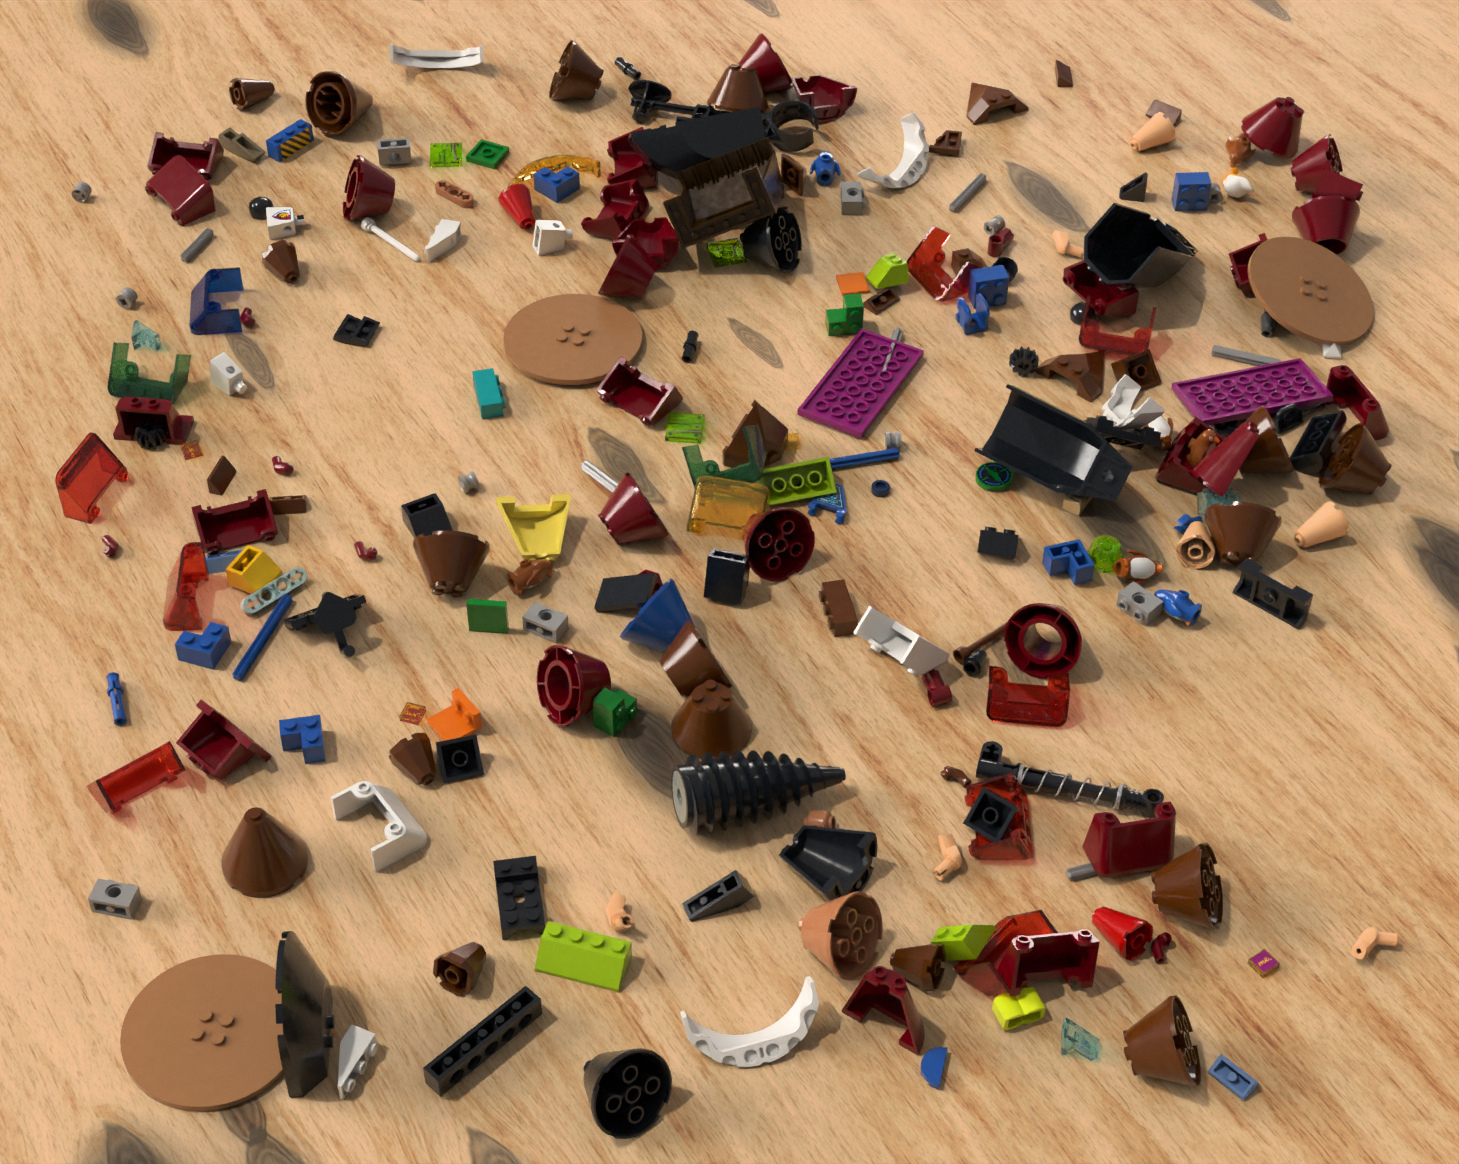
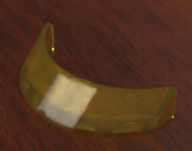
M573 154L544 157L522 168L510 180L508 186L533 178V174L544 167L551 171L567 166L573 167L580 172L591 171L598 178L601 177L600 161Z

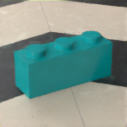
M493 368L472 371L473 385L482 419L503 416V409L506 406L504 398H501L503 397L502 388L498 386L500 385L499 376L495 375Z

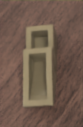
M230 127L218 136V140L223 148L243 159L255 161L265 154V151L244 133L238 134Z

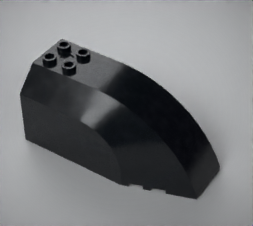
M760 107L679 121L675 122V126L668 128L666 125H662L655 129L640 130L630 133L627 139L634 151L645 162L647 161L650 166L667 176L679 179L677 173L681 170L766 138Z
M1113 203L1084 236V261L1088 265L1087 268L1092 273H1096L1099 276V281L1104 285L1108 284L1112 287L1117 286L1126 289L1131 287L1136 289L1152 288L1163 284L1179 272L1198 250L1176 228L1165 222L1162 223L1156 217L1151 219V215L1147 212Z
M1007 384L1006 388L1010 389L1011 393L1005 409L984 447L975 448L974 451L1055 492L1116 501L1133 466L1088 422L1016 386Z

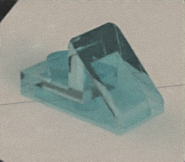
M138 320L134 321L131 335L134 350L144 344L155 351L161 349L159 334Z
M1067 1017L1064 1018L1061 1032L1062 1056L1075 1050L1090 1061L1096 1059L1100 1039Z

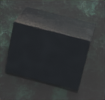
M476 734L435 742L443 783L484 775Z

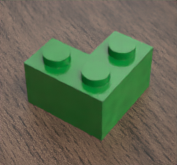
M860 293L843 295V308L826 310L825 324L828 336L857 334L861 328L863 329L864 305Z
M604 688L593 699L594 727L612 737L619 731H622L626 723L633 719L638 712L637 698L618 688L614 692Z

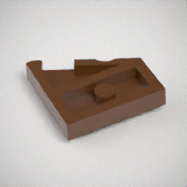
M946 130L942 136L936 139L934 145H929V153L959 155L962 131Z

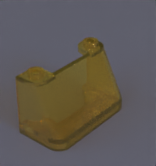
M700 476L697 479L687 522V531L701 533L705 530L706 524L740 529L743 536L744 527L751 515L770 510V491L761 484L712 476Z

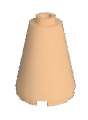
M1159 112L1155 114L1131 137L1130 145L1132 149L1142 151L1174 140L1175 137L1173 135L1176 133L1169 118L1165 119L1163 117L1164 113Z
M1329 501L1323 504L1295 532L1294 540L1296 544L1306 548L1348 534L1349 531H1346V529L1349 528L1343 512L1340 509L1336 510L1333 507L1335 506L1333 502Z
M1200 521L1192 522L1188 526L1177 545V557L1184 566H1192L1195 569L1206 567L1212 562L1215 555V547L1207 527Z

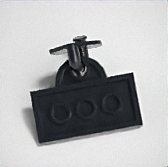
M326 591L322 594V599L317 608L283 620L285 626L292 628V630L304 629L311 622L317 624L318 629L322 633H334L340 653L351 657L355 654V649L347 644L342 629L354 624L356 620L354 610L362 608L361 604L366 603V599L361 594H353L342 598Z

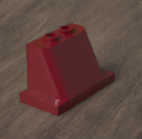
M1265 233L1258 235L1260 241L1229 253L1232 263L1230 269L1233 276L1236 275L1233 277L1236 286H1240L1243 294L1254 293L1248 278V263L1255 249L1261 243L1268 240Z
M123 397L116 405L118 424L113 436L114 440L132 441L136 431L135 428L139 427V423L144 424L146 421L151 422L154 420L155 422L160 421L166 431H168L166 437L167 444L185 445L193 426L194 418L193 416L180 415L169 400Z
M203 700L196 704L202 710L201 713L176 742L177 745L188 753L186 757L194 764L199 762L201 764L199 768L207 775L212 773L220 780L255 755L266 762L272 756L224 715Z

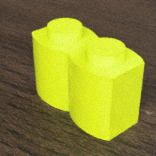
M1034 987L1022 988L1021 995L1010 996L1005 993L1000 994L993 1000L992 1010L1003 1030L1014 1029L1022 1024L1038 1021L1044 1018L1046 1009Z

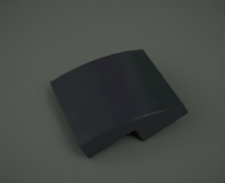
M347 314L334 334L333 340L353 346H367L379 327L380 322L366 316L361 320Z

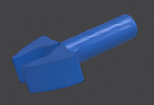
M1185 514L1176 521L1180 525L1175 526L1174 529L1184 535L1188 526L1195 521L1202 522V517L1191 518L1188 514Z

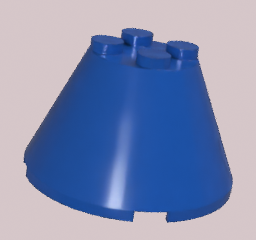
M672 578L669 583L666 582L640 609L639 615L629 622L621 633L620 638L631 643L665 652L686 621L690 620L694 626L679 589Z

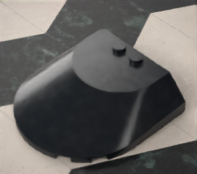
M284 931L281 935L282 939L286 940L279 941L276 962L275 989L278 994L282 993V1004H275L276 1024L283 1025V1035H278L277 1040L289 1097L297 1098L304 1097L328 1077L329 1050L334 1047V1036L331 1034V1029L335 1028V1016L332 1015L333 998L328 979L293 931Z

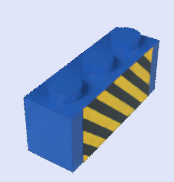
M300 119L267 139L268 156L281 162L314 141L312 125Z

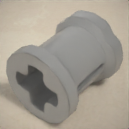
M996 215L992 221L984 223V230L992 236L997 230L1005 228V221L1001 216Z

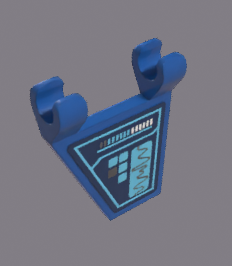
M835 483L837 493L815 497L808 504V514L815 516L820 506L836 511L837 518L835 522L842 524L847 513L843 485Z

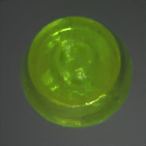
M1110 535L1096 537L1087 549V553L1095 565L1094 567L1104 570V573L1113 572V565L1117 559L1124 557L1119 540Z

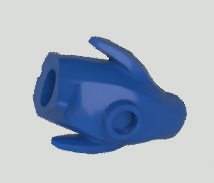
M822 151L817 159L813 161L810 168V174L815 170L817 183L820 186L831 185L835 172H837L838 176L841 174L838 162L829 151Z
M1161 589L1154 593L1156 597L1163 601L1162 607L1167 614L1184 621L1189 627L1197 622L1201 614L1202 605L1199 603L1194 604L1189 598L1190 594L1184 590L1177 592Z

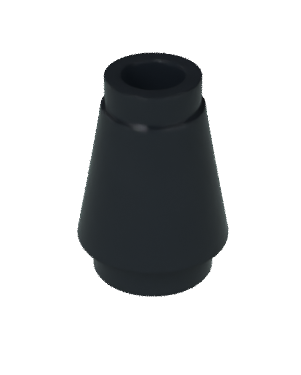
M977 649L963 661L964 671L969 675L980 673L987 656L986 652L982 649Z

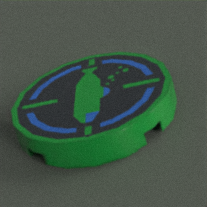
M997 462L982 464L976 471L977 484L987 491L989 489L994 490V492L1005 490L1012 481L1011 470Z

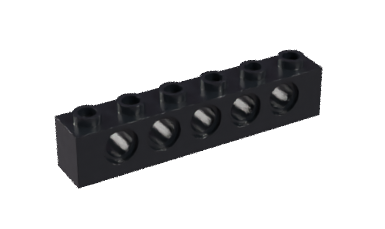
M527 986L523 987L423 1067L425 1083L441 1097L541 1016V998Z

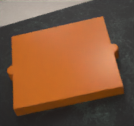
M849 272L848 274L836 275L842 296L869 293L863 272Z

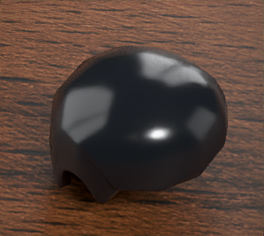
M257 197L251 200L249 203L251 217L254 219H266V208L274 207L272 201L267 197Z
M999 257L992 266L1003 265L1009 276V282H1011L1018 272V266L1014 260L1008 257Z
M1079 302L1071 308L1070 318L1075 324L1090 325L1093 320L1096 321V311L1086 302Z

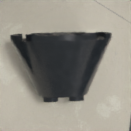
M779 205L776 214L753 222L740 234L745 259H750L784 273L793 272L797 268L800 261L798 253L802 251L801 232L794 213H790L787 210V206Z
M643 1048L605 1052L587 1061L584 1065L583 1081L591 1112L596 1125L605 1134L617 1139L633 1138L647 1131L660 1118L658 1114L664 1103L668 1104L672 1089L671 1071L667 1062L660 1055L652 1050Z

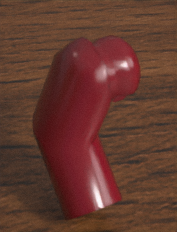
M361 541L354 544L359 558L369 561L376 559L378 554L376 548L372 550V547L366 550Z

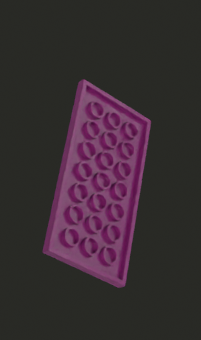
M861 328L798 408L797 415L862 438L922 359L924 350ZM895 343L891 359L886 363L887 371H883L887 356L892 352L891 344Z
M1301 358L1172 383L1171 388L1193 417H1197L1208 426L1249 418L1261 405H1264L1270 414L1278 412V410L1289 404H1296L1298 408L1333 401L1334 396Z

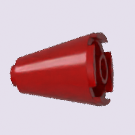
M524 184L508 186L509 189L505 192L503 190L499 195L498 201L501 207L521 229L532 228L535 224V217L528 187Z
M1104 906L1096 909L1092 915L1093 925L1114 949L1129 961L1141 956L1146 950L1143 948L1146 942L1150 943L1152 940L1153 926L1146 920Z

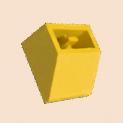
M247 545L226 568V574L230 586L252 594L277 579L282 574V570L263 550ZM263 590L261 596H263L267 590Z

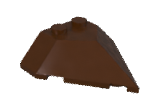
M971 83L966 117L973 125L987 122L989 111L1008 106L1015 114L1029 110V107L1009 90Z
M1104 350L1084 354L1059 355L1042 362L1034 372L1047 379L1055 373H1059L1077 383V395L1091 403L1102 394Z
M756 400L751 404L752 410L749 414H745L733 433L732 442L729 446H725L722 451L723 465L726 467L752 471L776 462L783 456L788 443V428Z

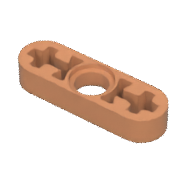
M440 180L435 183L436 193L462 208H470L474 205L471 193L446 180Z

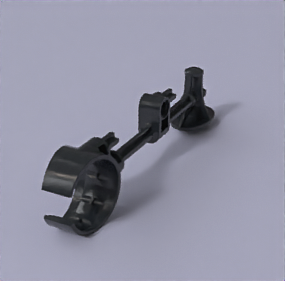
M650 80L633 81L628 88L633 97L631 98V106H635L632 118L637 123H644L651 110L692 115L691 118L677 116L676 122L729 113L715 110L714 106L697 104L693 107L666 103L672 97L671 91L666 86ZM788 100L777 104L770 113L761 114L765 136L778 149L786 152H796L814 143L812 129L801 134H788L778 129L789 121L801 119L813 123L816 130H819L817 113L809 104L798 100Z

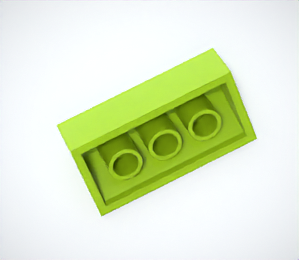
M829 457L757 470L754 474L758 493L764 507L837 493Z
M548 921L540 940L535 971L619 992L632 959V942Z

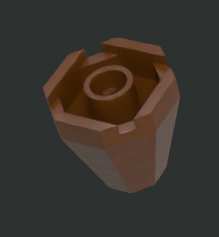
M286 240L270 244L267 247L268 251L262 253L264 267L284 282H295L300 276L294 244L292 242L287 243Z
M414 733L411 735L413 739L408 741L407 738H404L389 750V759L394 766L415 783L428 785L435 780L434 777L437 773L430 739L426 733Z
M471 942L441 954L434 960L433 975L435 978L440 977L442 980L440 985L443 989L456 996H461L465 992L466 994L470 993L475 988L486 960V951L481 944Z
M934 943L896 949L895 953H892L890 965L893 967V971L923 989L933 991L939 988L945 968H941V962H946L944 945Z

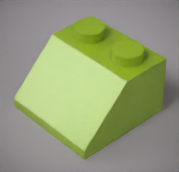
M895 253L886 254L885 257L879 258L867 274L866 280L877 289L909 283L908 263Z
M994 925L942 926L936 931L930 943L944 945L946 961L974 960L978 958L996 928Z

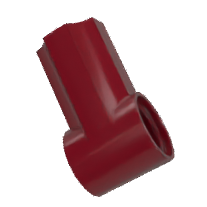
M1005 228L997 235L989 237L987 251L989 256L1000 257L1002 255L1003 249L1014 238V234L1010 229Z
M932 669L922 675L931 706L952 702L951 689L949 685L944 684L938 670Z

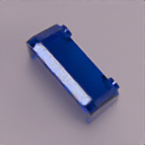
M240 267L210 269L192 289L189 322L192 334L208 335L242 332L239 309L222 310L220 303L215 301L209 302L210 293L244 291Z

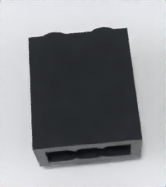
M712 548L707 557L704 597L712 601L720 600L732 605H741L749 582L750 555Z

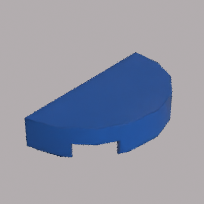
M937 1047L929 1050L921 1061V1075L929 1083L928 1085L938 1090L947 1047Z

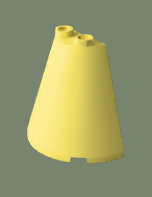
M570 494L552 495L550 504L515 506V496L496 497V505L524 560L547 559L552 561L553 564L556 562L555 559L559 557L571 499Z

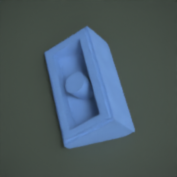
M242 550L206 555L205 566L207 574L226 571V568Z
M1222 1054L1207 1071L1243 1100L1249 1097L1260 1085Z

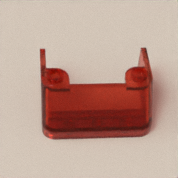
M932 226L908 258V271L935 300L944 302L968 293L970 270L982 267L967 261L956 277L952 279L940 267L945 260V252L941 248L951 234Z
M1087 295L1079 333V344L1081 347L1125 356H1131L1149 349L1157 307H1153L1149 329L1139 328L1135 331L1133 338L1099 332L1100 325L1098 321L1088 318L1091 296Z
M169 741L87 785V788L105 813L110 811L111 814H114L123 809L122 804L163 782H166L168 785L177 780V775L186 769Z
M1042 910L1011 915L1000 920L995 925L996 929L978 958L974 960H960L955 965L954 970L958 976L987 996L995 997L999 994L1009 993L1011 991L997 970L1012 939L1021 935L1033 936L1058 933Z

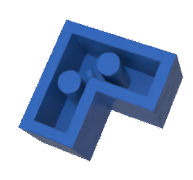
M568 166L558 173L544 167L533 174L534 190L556 203L580 189L579 172Z
M1080 539L1044 547L1042 563L1049 576L1067 572L1074 585L1092 581L1095 565Z
M210 622L202 635L183 631L174 645L179 661L214 670L232 641L228 626Z
M320 715L279 720L283 751L302 749L305 764L326 761Z

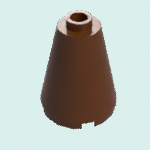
M234 78L230 81L232 87H229L231 101L233 105L236 104L238 106L237 109L239 110L272 96L275 91L273 83L269 80Z

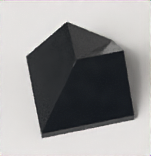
M983 787L963 824L999 845L1019 807L1009 799Z

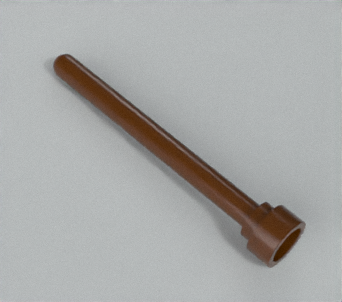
M1007 622L968 647L960 646L953 651L954 659L958 663L963 664V661L971 653L1002 635Z

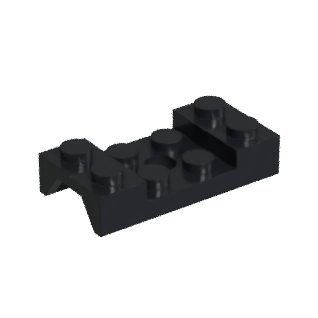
M1097 415L1096 418L1087 417V420H1084L1091 424L1112 444L1142 450L1144 444L1155 447L1160 445L1161 432L1154 431L1152 427L1127 430L1126 432L1122 431L1121 427L1113 426L1114 421L1107 420L1106 416Z
M1246 558L1238 566V570L1242 572L1240 580L1233 590V594L1299 630L1307 621L1313 594L1297 585L1290 589L1263 574L1262 566Z
M536 856L493 861L502 940H507L515 931L533 929L542 935L545 930V921ZM519 897L525 899L523 902L520 903L514 901L516 898Z

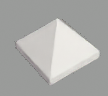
M1333 343L1322 346L1324 358H1342L1340 345Z

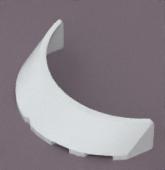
M390 43L389 46L390 62L407 67L450 69L470 67L483 63V45L476 48H467L462 51L408 50L404 47L393 46V43Z
M914 112L900 119L904 133V152L901 162L895 171L890 175L879 177L869 167L857 174L858 177L889 188H904L919 179L927 166L926 156L929 153V145L926 143L924 135L925 127Z
M1125 374L1111 390L1110 394L1112 396L1103 405L1101 412L1104 413L1102 416H1106L1107 420L1114 421L1113 426L1121 427L1122 430L1141 428L1160 417L1165 410L1149 397L1138 409L1130 411L1141 386Z
M810 976L805 977V982L798 999L780 1020L763 1030L743 1035L718 1033L701 1026L690 1018L685 1011H681L680 1015L688 1040L702 1053L720 1063L723 1062L739 1067H751L781 1058L799 1041H802L808 1033V1029L818 1010L819 1000L813 979Z

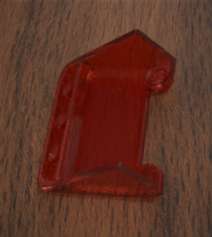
M90 432L59 469L55 478L64 516L91 524L99 516L100 508L97 507L96 503L115 479L118 482H124L128 478L127 468L96 433Z

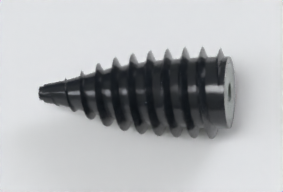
M738 750L733 753L731 758L726 752L721 751L717 755L716 760L712 754L705 753L701 758V762L696 755L690 754L685 764L675 765L672 769V799L677 820L682 828H689L695 836L698 826L704 825L707 832L711 834L714 823L719 822L721 828L726 831L729 820L734 819L736 825L741 828L743 818L749 816L753 824H756L759 813L764 812L767 819L770 820L773 809L778 807L785 814L787 804L794 801L796 806L799 807L801 798L808 795L812 798L813 793L842 783L846 779L844 768L819 766L816 763L811 765L805 764L801 758H797L792 762L789 756L784 753L777 760L770 751L765 752L762 758L754 750L748 753L747 758Z

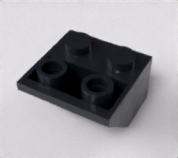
M436 493L401 505L403 522L414 538L423 533L425 536L432 535L433 531H452L444 505Z
M986 526L985 530H980L977 552L1016 557L1019 535L1015 534V530L1004 529V533L996 532L997 528Z

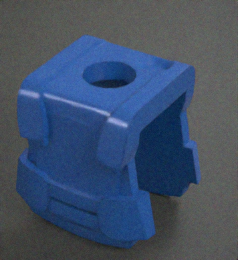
M978 293L976 295V312L972 314L966 301L962 297L958 298V313L955 314V319L960 323L964 333L970 335L986 331L988 329L990 310L982 294Z

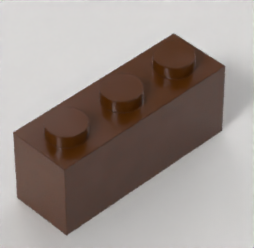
M845 580L822 582L819 600L824 603L823 612L825 616H828L829 630L833 631L834 637L853 635L858 625V619Z

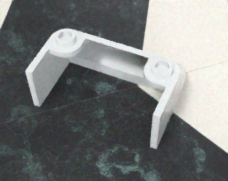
M871 606L868 607L853 632L870 642V648L879 653L883 650L898 659L900 663L908 667L907 671L915 676H918V674L924 675L946 662L950 656L943 649Z
M361 781L331 796L335 820H338L373 802L389 822L384 830L388 840L370 849L374 871L378 872L423 848L427 843V836L424 829L393 790L371 782Z

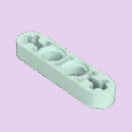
M301 567L288 571L244 598L240 604L241 610L246 614H253L283 596V594L303 584L307 579L306 571ZM295 573H300L299 579L290 582L289 579L294 577ZM279 581L285 582V591L278 589L277 583ZM263 590H267L270 593L271 598L269 601L262 598L261 593ZM257 599L258 603L253 605L252 608H247L248 602L250 603Z

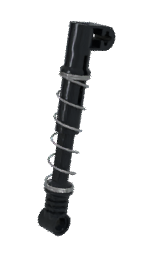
M994 741L983 744L976 770V778L1009 784L1016 789L1021 787L1033 789L1035 793L1038 791L1053 793L1054 797L1057 795L1068 797L1069 793L1072 794L1074 801L1079 796L1091 798L1093 805L1098 800L1108 801L1112 809L1115 808L1117 810L1127 809V806L1131 810L1134 807L1135 811L1139 808L1140 812L1149 818H1156L1154 813L1155 807L1164 801L1163 793L1157 789H1147L1141 793V790L1136 792V789L1130 791L1131 788L1121 783L1117 788H1111L1109 781H1106L1101 786L1092 784L1090 777L1081 782L1073 780L1070 773L1063 775L1054 773L1051 769L1047 771L1034 769L1032 765L1025 767V764L1022 763L1015 765L1001 762L1003 748Z

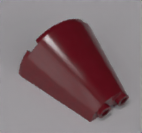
M812 75L807 81H804L802 77L792 78V84L798 100L813 107L819 122H831L839 119L846 114L845 111L849 106L853 105L856 98L857 87L823 75Z
M666 217L654 218L652 223L646 222L645 219H633L612 241V246L617 256L629 233L632 234L658 265L656 270L667 266L675 257L679 247V239Z
M1249 420L1247 423H1242L1193 467L1191 472L1194 477L1203 481L1206 487L1223 497L1259 436L1258 426Z
M877 966L863 977L843 1007L842 1013L861 1023L869 1011L874 1008L908 1028L899 1039V1045L918 1056L923 1047L925 1031L922 1019L906 985V980L893 970Z

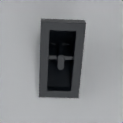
M1147 172L1122 186L1119 198L1121 200L1144 202L1148 178Z

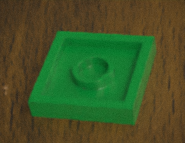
M481 139L467 154L466 162L495 169L508 155L509 147Z
M467 599L469 631L508 634L507 601Z

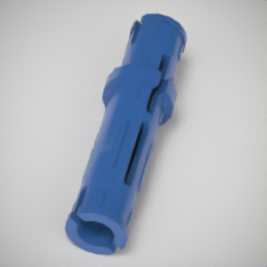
M112 672L106 676L108 681L107 694L111 700L114 724L122 726L127 723L122 696L124 690L120 685L119 674Z

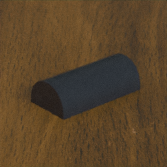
M1343 410L1311 418L1290 456V461L1295 470L1310 475L1316 474L1322 469L1346 425L1347 418Z

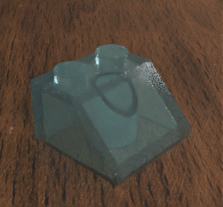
M1209 488L1203 489V492H1197V515H1205L1206 509L1214 504L1223 503V506L1232 505L1233 502H1241L1239 492H1233V488H1228L1223 497Z

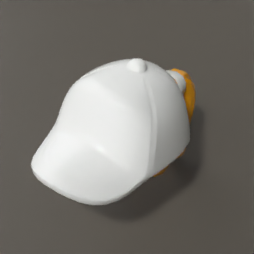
M1238 167L1227 172L1222 178L1227 195L1240 198L1247 193L1254 192L1249 181L1244 177L1238 176Z

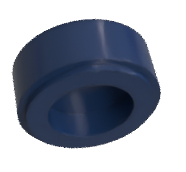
M884 480L874 481L871 492L876 497H885L890 492V485Z

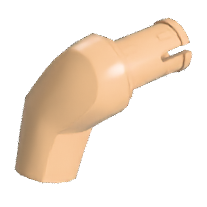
M1055 230L1052 238L1056 244L1057 251L1063 255L1068 253L1081 258L1084 248L1070 244L1067 232Z
M952 833L938 836L944 861L934 868L932 873L938 872L934 877L940 881L951 871H958L962 865L961 854Z
M613 893L606 908V913L613 930L623 933L633 924V917L624 911L626 897Z
M1375 927L1367 928L1354 943L1352 955L1358 959H1363L1369 955L1376 945L1396 947L1397 933L1379 932Z

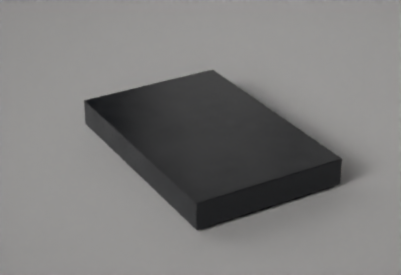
M647 573L603 578L595 603V610L602 612L643 607L652 596L657 579L656 574Z

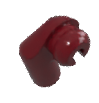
M246 307L240 316V322L251 328L256 321L251 318L252 310Z
M279 456L272 458L276 473L282 475L293 473L294 468L292 465L282 462Z
M105 535L102 538V542L106 545V550L103 549V553L107 557H113L117 553L119 544L110 535Z
M1167 932L1158 935L1151 943L1154 960L1158 964L1166 960L1164 950L1172 941L1171 935Z

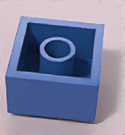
M1208 172L1175 174L1171 198L1175 211L1207 210L1212 185Z
M1003 265L970 270L968 298L974 309H976V295L978 293L982 294L989 307L1006 304L1009 276Z

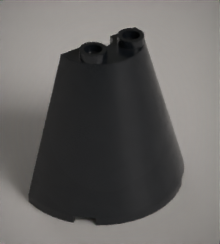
M803 825L794 835L793 844L791 846L786 845L779 854V857L828 901L852 892H862L874 870L871 864L873 857H877V837L873 832Z

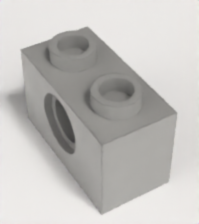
M409 138L377 140L380 165L412 163Z
M841 182L842 215H861V208H865L864 189H861V182Z
M1133 581L1118 593L1116 606L1147 626L1161 615L1163 601Z
M536 602L522 616L524 631L556 644L569 629L568 615Z
M98 879L88 897L92 912L132 920L142 901L139 886L130 883H119L113 880Z

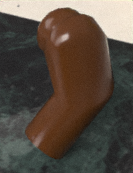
M946 766L941 771V776L945 780H950L951 777H954L964 788H967L972 782L960 769Z

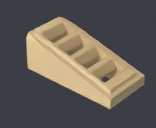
M1068 494L1063 501L1062 509L1079 516L1093 497Z

